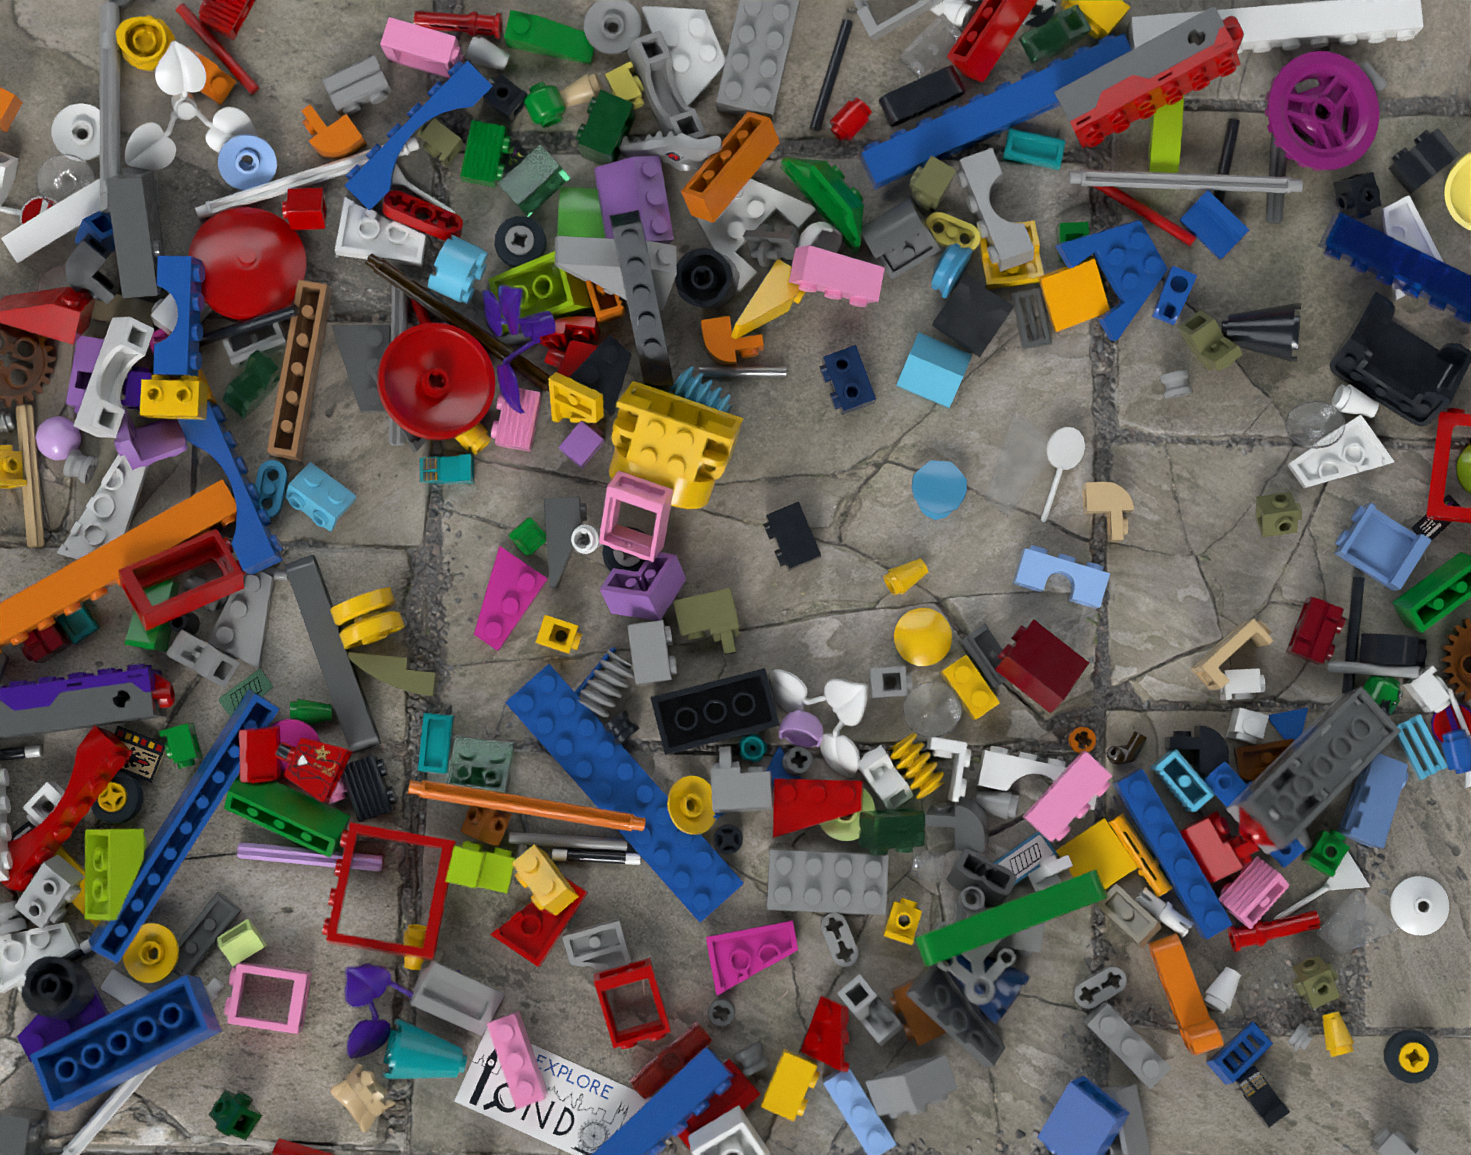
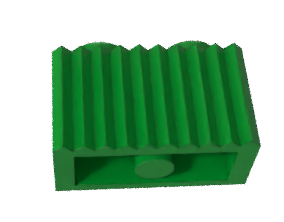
M475 120L471 121L460 173L462 182L497 188V182L503 181L506 164H502L503 154L509 153L511 146V136H508L505 126Z

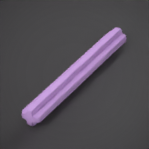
M246 842L239 843L237 847V857L242 859L335 867L337 859H342L344 853L335 851L332 857L329 858L309 848ZM354 853L351 869L381 871L384 863L383 856Z

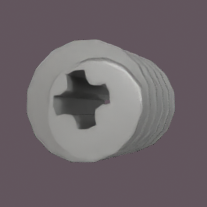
M609 650L607 655L611 661H600L605 670H594L593 673L598 678V681L588 679L587 683L592 690L582 689L580 693L585 698V701L577 700L603 717L610 715L605 706L613 708L616 706L611 697H622L618 686L628 688L629 684L624 677H635L631 669L633 666Z

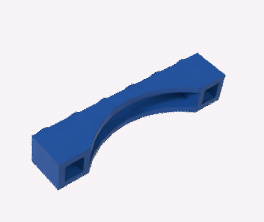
M459 60L447 72L451 78L444 85L438 81L427 93L431 98L423 106L418 102L407 113L410 119L403 126L397 123L386 134L389 138L388 142L383 147L377 143L366 154L369 161L362 168L357 164L345 176L349 181L344 186L369 211L392 188L393 173L398 156L412 134L426 121L441 113L457 108L473 107L493 86L469 60L464 64Z
M207 400L206 420L178 419V422L186 440L209 453L223 468L230 480L237 509L236 530L232 546L243 571L253 575L282 561L280 551L283 550V547L277 535L271 534L268 527L271 524V519L264 508L261 509L257 502L260 494L254 483H249L247 479L248 467L244 459L236 454L234 448L238 445L232 432L226 431L223 424L226 421L223 410L219 405L215 406Z

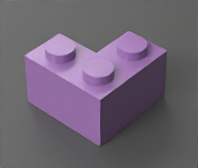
M660 552L653 562L645 560L638 572L613 568L601 586L600 591L612 614L660 621L686 581V577L675 554Z

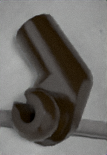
M1134 731L1127 745L1111 746L1106 753L1109 762L1115 765L1134 762L1147 737Z

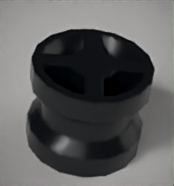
M626 710L603 726L606 732H610L613 735L614 743L617 746L640 729L636 723L630 721L629 713Z
M722 825L714 834L715 847L723 854L735 853L742 846V832L734 825Z

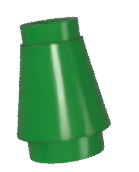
M297 698V701H290V719L299 720L308 725L332 721L331 704Z

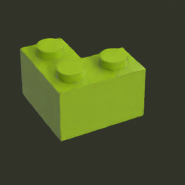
M469 840L454 846L446 882L471 888L481 887L506 894L510 892L515 872L512 862L517 859V857L511 856V850L495 847L494 852L483 850L484 844Z

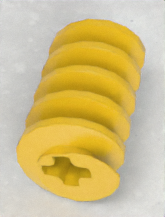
M914 732L888 750H893L889 757L891 761L900 760L896 770H907L903 779L913 778L914 781L909 787L910 790L920 788V792L916 796V799L919 800L945 782L940 783L944 776L943 771L933 773L938 765L937 762L926 763L931 756L930 752L920 754L924 746L923 742L913 744L917 737L916 732Z

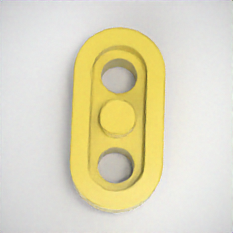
M942 212L933 213L926 219V224L939 245L947 248L949 245L957 243L961 245V248L970 247L973 251L978 247L980 234L974 225ZM941 225L943 232L935 233L933 226ZM963 235L968 236L970 243L962 244L960 237Z

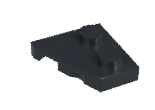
M609 334L570 378L603 394V409L612 417L616 410L617 401L632 355Z

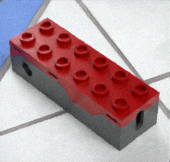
M1215 6L1054 93L1082 148L1087 146L1094 147L1102 143L1104 137L1114 132L1121 133L1130 127V123L1140 118L1147 119L1153 116L1160 107L1166 104H1176L1182 100L1183 95L1190 91H1200L1207 87L1211 80L1219 76L1226 77L1232 74L1237 69V66L1241 65L1237 51L1244 37V32L1235 16H1229L1222 20Z

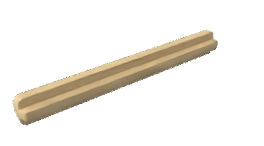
M24 404L16 406L19 451H22L23 479L27 480V485L22 486L26 539L28 548L44 547L45 540L34 409L32 405Z

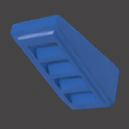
M1252 1021L1206 1063L1224 1084H1232L1273 1043ZM1250 1034L1260 1045L1257 1049L1246 1038L1247 1035ZM1240 1042L1249 1051V1056L1238 1046ZM1231 1051L1241 1061L1240 1064H1238L1229 1054ZM1222 1060H1224L1227 1063V1065L1232 1069V1071H1230L1226 1067Z

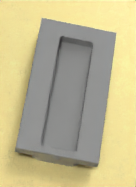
M432 960L429 967L423 970L413 988L414 994L409 1003L483 1036L487 1023L491 1021L505 994Z

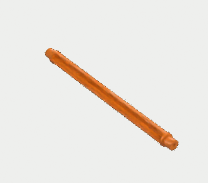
M410 780L408 793L419 795L420 798L626 831H643L645 826V818L636 817L631 813L422 780V782Z

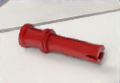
M415 10L414 24L432 30L466 32L471 37H477L479 34L493 35L495 39H501L503 15L502 13L482 15L478 11L469 12V15Z
M1316 910L1269 922L1262 923L1257 921V924H1254L1251 929L1246 925L1237 928L1232 925L1227 928L1228 938L1233 951L1239 952L1243 947L1256 944L1260 947L1264 946L1268 940L1320 929V919Z

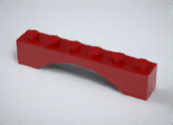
M96 725L93 726L76 749L75 764L70 781L55 809L31 832L8 842V851L11 853L13 864L12 868L9 869V880L1 881L6 888L20 892L26 890L41 865L54 857L64 841L70 837L77 824L89 812L90 807L99 795L106 790L109 782L125 765L132 751L113 732Z

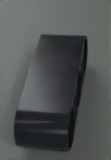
M950 65L885 94L878 102L890 127H895L958 99L966 91L954 66Z

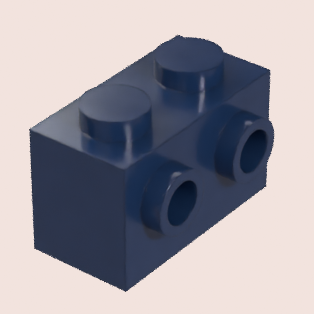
M856 345L823 357V365L819 366L824 382L830 381L833 392L829 393L835 410L840 408L842 415L875 403L876 397Z

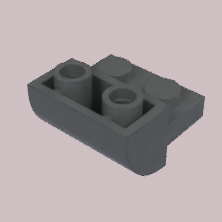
M912 197L907 198L862 226V233L875 259L878 258L882 266L885 267V271L891 280L941 251V246L926 224V219Z

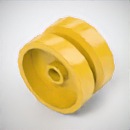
M390 587L364 593L330 609L336 625L342 626L354 623L343 629L339 634L344 649L379 641L405 627L400 612L389 611L381 613L395 604Z

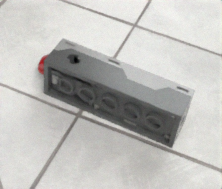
M1360 686L1339 696L1226 810L1239 823V832L1242 838L1252 845H1258L1265 854L1286 847L1401 730Z

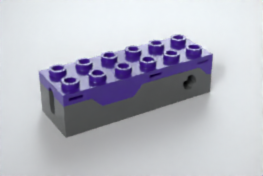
M145 663L128 665L127 671L115 668L97 670L98 675L95 676L94 673L86 672L70 673L67 680L64 677L49 676L38 678V684L35 681L27 682V680L9 682V688H6V685L0 686V740L90 728L94 725L104 726L167 717L166 708L172 707L175 703L174 687L172 683L162 677L161 670L152 669V665H145Z

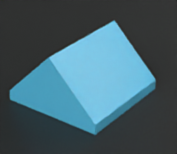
M919 332L896 386L950 408L972 354Z

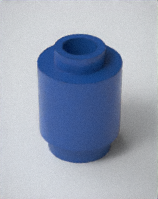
M1465 729L1442 734L1443 741L1441 745L1448 770L1455 769L1456 774L1471 771V736L1467 735Z

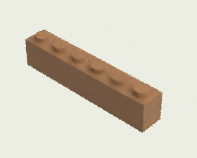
M298 280L294 304L299 307L300 314L292 317L267 448V453L274 457L302 461L333 292L327 284Z

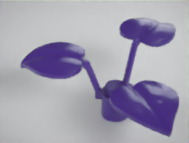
M502 285L498 289L499 302L491 291H482L484 314L488 328L495 337L502 335L501 324H507L510 333L518 335L520 324L524 337L531 338L530 341L503 359V365H498L497 367L499 389L504 400L514 411L522 414L526 412L520 404L518 382L510 362L532 345L540 343L541 336L555 333L556 327L553 315L549 310L519 318L523 289Z
M370 963L346 967L345 1001L351 1007H362L368 1004L372 1014L371 1020H362L357 1023L349 1035L347 1054L351 1059L360 1058L378 1050L389 1038L390 1024L385 1019L378 1020L379 1017L373 999L383 995L388 985L410 998L414 994L392 981L391 974L386 968L373 966Z

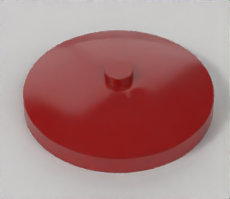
M233 208L213 216L196 232L188 252V256L202 260V264L205 267V279L201 284V294L204 297V302L214 311L233 319L247 320L289 306L295 300L298 280L304 281L306 276L305 249L296 231L291 230L290 225L279 216L258 208Z
M424 323L403 331L385 350L377 371L378 394L388 415L405 431L425 439L446 440L467 433L486 415L495 394L494 368L483 346L464 330L444 323Z

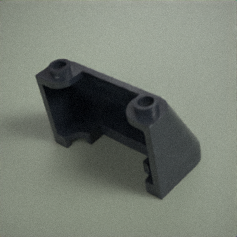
M1375 292L1335 352L1329 364L1330 370L1343 381L1351 384L1410 423L1417 426H1427L1451 403L1471 363V351L1459 343H1447L1440 350L1393 322L1391 319L1395 313L1394 304L1388 298Z

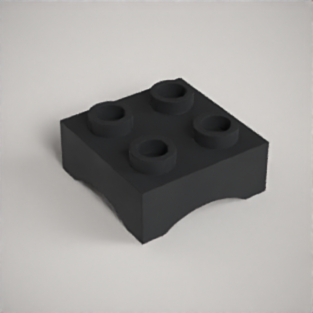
M965 274L933 321L932 326L980 358L1013 310L1014 305L993 294L975 279Z

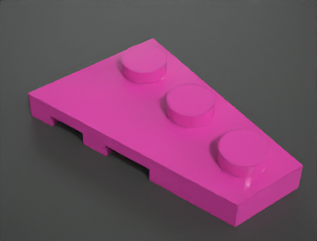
M499 546L474 635L499 651L546 584L548 578Z

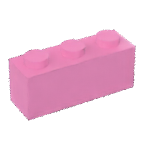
M807 245L795 248L789 282L799 285V290L814 293L818 290L825 292L824 297L835 300L846 298L850 300L849 304L866 307L867 303L879 301L885 267Z
M1082 751L1022 817L1048 841L1052 842L1055 838L1060 841L1071 829L1068 824L1076 816L1080 819L1091 806L1088 802L1096 794L1100 797L1110 787L1111 784L1108 780L1112 775L1086 751Z
M520 1011L487 1023L516 1109L544 1100L549 1094Z

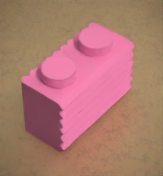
M519 388L520 404L526 412L520 414L509 407L500 392L497 400V409L501 410L499 421L493 422L491 438H495L497 446L531 452L542 400L541 393Z
M1256 856L1253 861H1250L1240 870V875L1233 883H1228L1222 888L1221 896L1218 900L1229 913L1251 929L1261 919V916L1265 915L1269 907L1273 906L1274 902H1277V898H1280L1281 894L1285 893V889L1289 888V884L1279 872Z

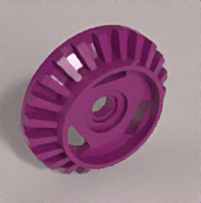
M1309 52L1294 58L1284 65L1272 79L1270 91L1266 93L1265 98L1268 101L1267 108L1264 109L1265 116L1269 120L1267 128L1269 133H1273L1276 139L1274 143L1277 148L1281 147L1285 151L1284 156L1289 160L1294 159L1298 162V166L1312 168V171H1333L1355 162L1369 149L1378 130L1379 103L1370 79L1353 61L1333 52ZM1308 79L1318 80L1319 86L1299 94L1297 93L1296 84ZM1317 104H1321L1327 109L1326 119H1320L1316 115L1315 108ZM1345 106L1347 113V126L1345 132H1342L1341 128L1343 120V111ZM1292 125L1313 144L1310 146L1301 140L1293 130Z

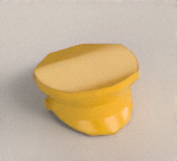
M151 15L129 18L123 21L115 31L117 44L121 48L123 58L132 66L146 71L155 70L171 42L176 41L175 36L162 19L152 17Z

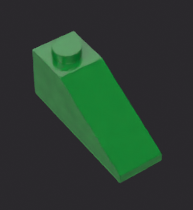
M510 10L504 35L508 48L591 65L595 48L588 42L584 31L538 15Z

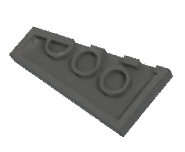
M937 964L928 967L924 966L906 992V995L985 1068L994 1066L1006 1048L976 1005L966 997L965 990L950 971L941 970Z

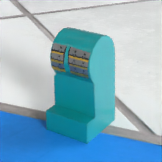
M471 454L420 458L419 482L474 484V457Z

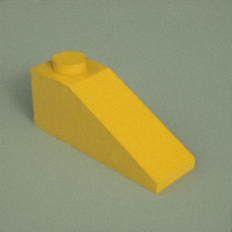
M779 259L776 260L736 322L731 334L732 338H740L788 312L794 302L797 304L801 302L806 292L799 290V285L789 282L791 266Z

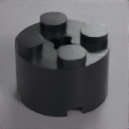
M709 248L696 249L686 253L677 263L676 289L680 297L691 305L705 309H718L727 304L735 295L740 274L733 261L725 254ZM704 274H709L711 280L708 284L703 279Z
M45 956L32 963L24 975L27 976L24 986H21L23 1002L31 1012L58 1020H67L79 1015L87 1007L88 1003L93 1000L95 995L92 978L88 970L76 961L56 956Z

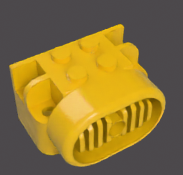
M632 381L618 400L616 406L619 407V411L612 427V442L615 449L609 466L610 478L613 479L618 471L673 489L671 503L673 507L699 509L706 506L710 501L715 481L722 476L732 458L744 418Z

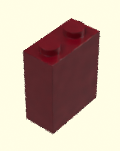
M1033 619L1026 628L1021 625L1013 634L1011 639L1015 642L1013 645L1008 643L1000 652L998 658L1001 659V662L995 671L1051 714L1065 700L1090 662Z

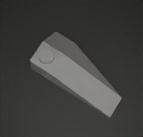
M557 236L555 238V266L585 282L589 280L603 287V291L610 295L614 293L627 300L614 239ZM646 241L659 311L662 312L677 274L676 246Z

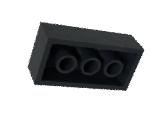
M765 668L650 697L665 755L780 726Z

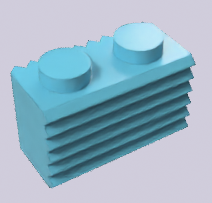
M1170 749L1151 765L1150 770L1154 771V775H1158V779L1162 780V784H1166V788L1170 789V793H1174L1173 797L1177 798V802H1181V806L1185 807V811L1196 812L1215 795L1177 749Z

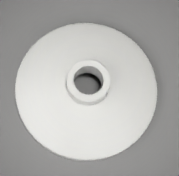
M73 104L57 114L52 124L51 133L55 146L64 156L73 160L85 161L100 155V110L89 104ZM86 131L88 133L87 138L79 139V132Z
M1414 876L1403 880L1396 886L1390 898V912L1395 923L1405 932L1413 935H1428L1437 931L1445 923L1449 914V899L1443 887L1435 880L1423 876ZM1421 901H1425L1427 904V909L1424 912L1418 909V904Z

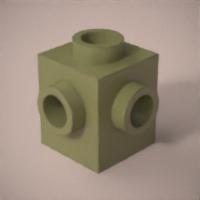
M1291 492L1256 496L1255 520L1262 537L1297 533L1298 520H1302V508L1300 503L1295 502Z
M1319 955L1307 958L1292 967L1296 978L1292 980L1294 989L1299 996L1304 997L1312 1009L1340 997L1334 982L1338 979L1336 971L1331 963L1325 964Z

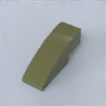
M353 652L348 654V658L362 670L393 687L433 697L437 695L439 674L410 670L411 659Z

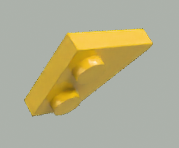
M557 372L549 377L552 421L560 422L563 418H569L573 423H579L580 421L597 423L604 417L603 394Z

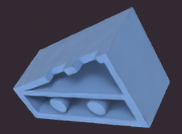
M1379 753L1359 773L1337 832L1366 846L1384 849L1401 789H1403L1408 779L1409 773L1406 772L1408 765Z

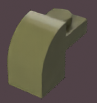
M1201 310L1178 326L1189 349L1209 371L1213 368L1221 371L1231 366L1237 358L1243 355L1237 344L1223 336L1216 320Z

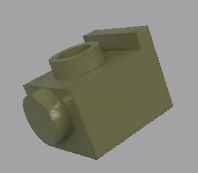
M435 118L430 123H424L417 132V136L424 143L422 148L434 158L439 155L441 164L446 168L464 147L462 139Z

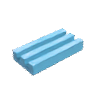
M1421 714L1396 725L1401 730L1396 737L1419 780H1423L1427 776L1448 767ZM1414 723L1418 727L1431 755L1433 756L1436 762V765H1433L1424 745L1422 744L1413 726ZM1404 728H1407L1427 767L1424 771L1402 730Z

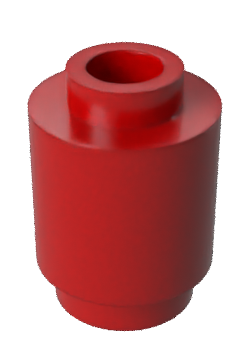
M855 97L853 101H848L830 120L832 126L830 131L841 141L844 139L851 141L869 122V116L872 114L871 109L861 99Z

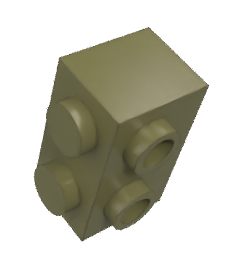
M933 156L929 158L924 168L918 166L908 188L912 190L910 197H912L921 211L928 212L930 210L935 213L951 186L957 170Z

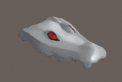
M658 131L655 137H651L648 134L645 141L638 140L635 143H630L628 137L625 136L620 145V153L625 159L638 156L660 155L662 163H669L680 171H698L710 155L722 149L723 143L721 138L716 135L706 139H695L682 132L674 136L673 132L670 131L664 138L661 131Z

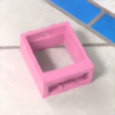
M391 17L388 18L380 43L388 61L449 79L451 76L447 72L459 60L464 64L465 56L462 55V48L459 46L456 36Z
M618 471L607 486L599 543L609 546L614 550H620L637 556L640 559L653 562L664 547L674 490ZM621 501L657 513L653 537L618 525Z
M249 962L238 963L236 968H232L229 978V985L233 986L232 996L227 998L224 1008V1015H228L227 1023L299 1034L303 1031L312 972ZM246 973L294 980L288 1022L239 1015Z

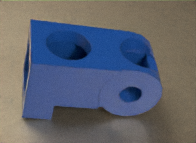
M1175 266L1169 268L1152 317L1174 325L1197 275Z

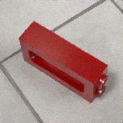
M1447 408V412H1441L1438 419L1426 516L1430 520L1471 524V507L1447 506L1444 503L1453 429L1456 426L1471 427V414H1465L1464 409Z
M217 529L118 570L120 585L146 631L244 589L243 576H246V572L243 571L239 560L234 559L232 555L233 548L228 538H222ZM208 562H215L223 574L222 577L154 606L151 605L143 591Z

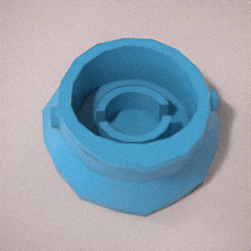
M957 243L949 245L939 257L934 268L931 288L939 289L942 297L947 298L965 273L973 250L970 247L961 248V245Z
M930 460L912 477L911 489L913 497L925 516L934 520L947 517L952 511L957 510L964 501L967 493V479L952 462Z

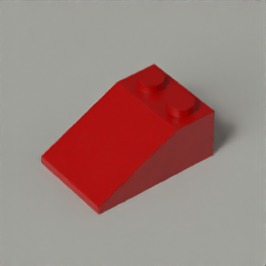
M68 286L7 295L0 300V323L74 345L90 326L95 298L83 287L76 293Z

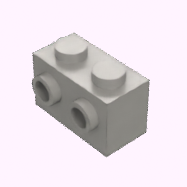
M56 855L41 865L16 903L15 908L41 929L51 923L57 924L67 912L64 909L67 903L72 902L80 893L81 888L79 885L85 876L62 857Z

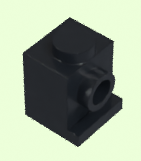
M502 74L497 79L491 77L489 82L493 86L483 95L484 101L512 123L524 109V99L528 93L521 90ZM502 89L508 91V95L504 98L498 96Z

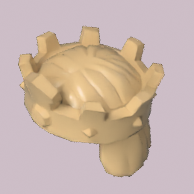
M358 1063L350 1074L345 1077L346 1080L333 1085L330 1091L332 1096L354 1117L359 1124L360 1131L365 1133L369 1131L376 1117H379L386 1109L393 1106L395 1102L392 1098L385 1099V1094L387 1093L385 1087L374 1077L373 1072H362L364 1066Z

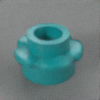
M750 734L748 737H743L738 745L741 758L745 761L750 760L753 763L761 761L763 754L767 752V744L765 741H762L761 736L758 734ZM754 745L756 749L751 751L750 746Z

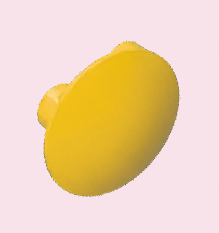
M916 608L905 613L897 622L893 634L895 647L900 656L907 662L917 666H929L939 662L947 655L952 644V630L948 621L942 614L930 608Z

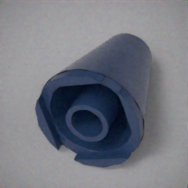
M962 954L956 956L957 962L972 974L971 962ZM989 956L983 961L985 973L996 962L995 959ZM951 959L945 960L951 966ZM1012 966L1005 968L993 982L995 987L993 998L986 1004H977V1006L990 1021L997 1024L999 1019L1005 1015L1019 996L1020 989L1023 985L1027 984L1030 976ZM954 975V977H955V978L957 979V981L960 983V985L962 986V988L965 990V984L962 983V982ZM978 984L975 985V992L978 995H983V987Z

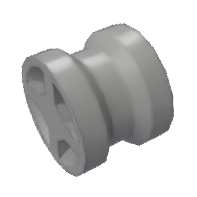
M1188 370L1175 371L1160 376V382L1165 386V392L1163 393L1165 400L1193 393L1192 387L1188 385Z
M73 449L66 459L63 475L69 478L75 476L79 478L80 482L88 484L95 474L98 458L92 455L84 456L81 451Z

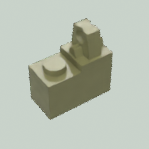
M731 588L673 601L681 637L687 636L688 641L705 637V631L710 630L714 642L722 641L725 655L736 653L733 638L740 636V627Z

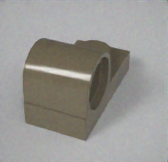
M1115 884L1107 892L1108 898L1099 901L1096 905L1120 927L1131 941L1142 949L1162 927L1154 917L1118 884Z

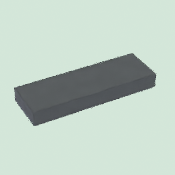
M217 892L178 940L179 957L173 972L180 978L193 972L217 942V937L226 931L242 911L222 893Z

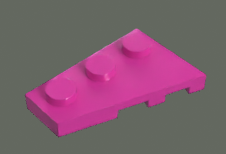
M793 920L706 936L716 996L798 951Z

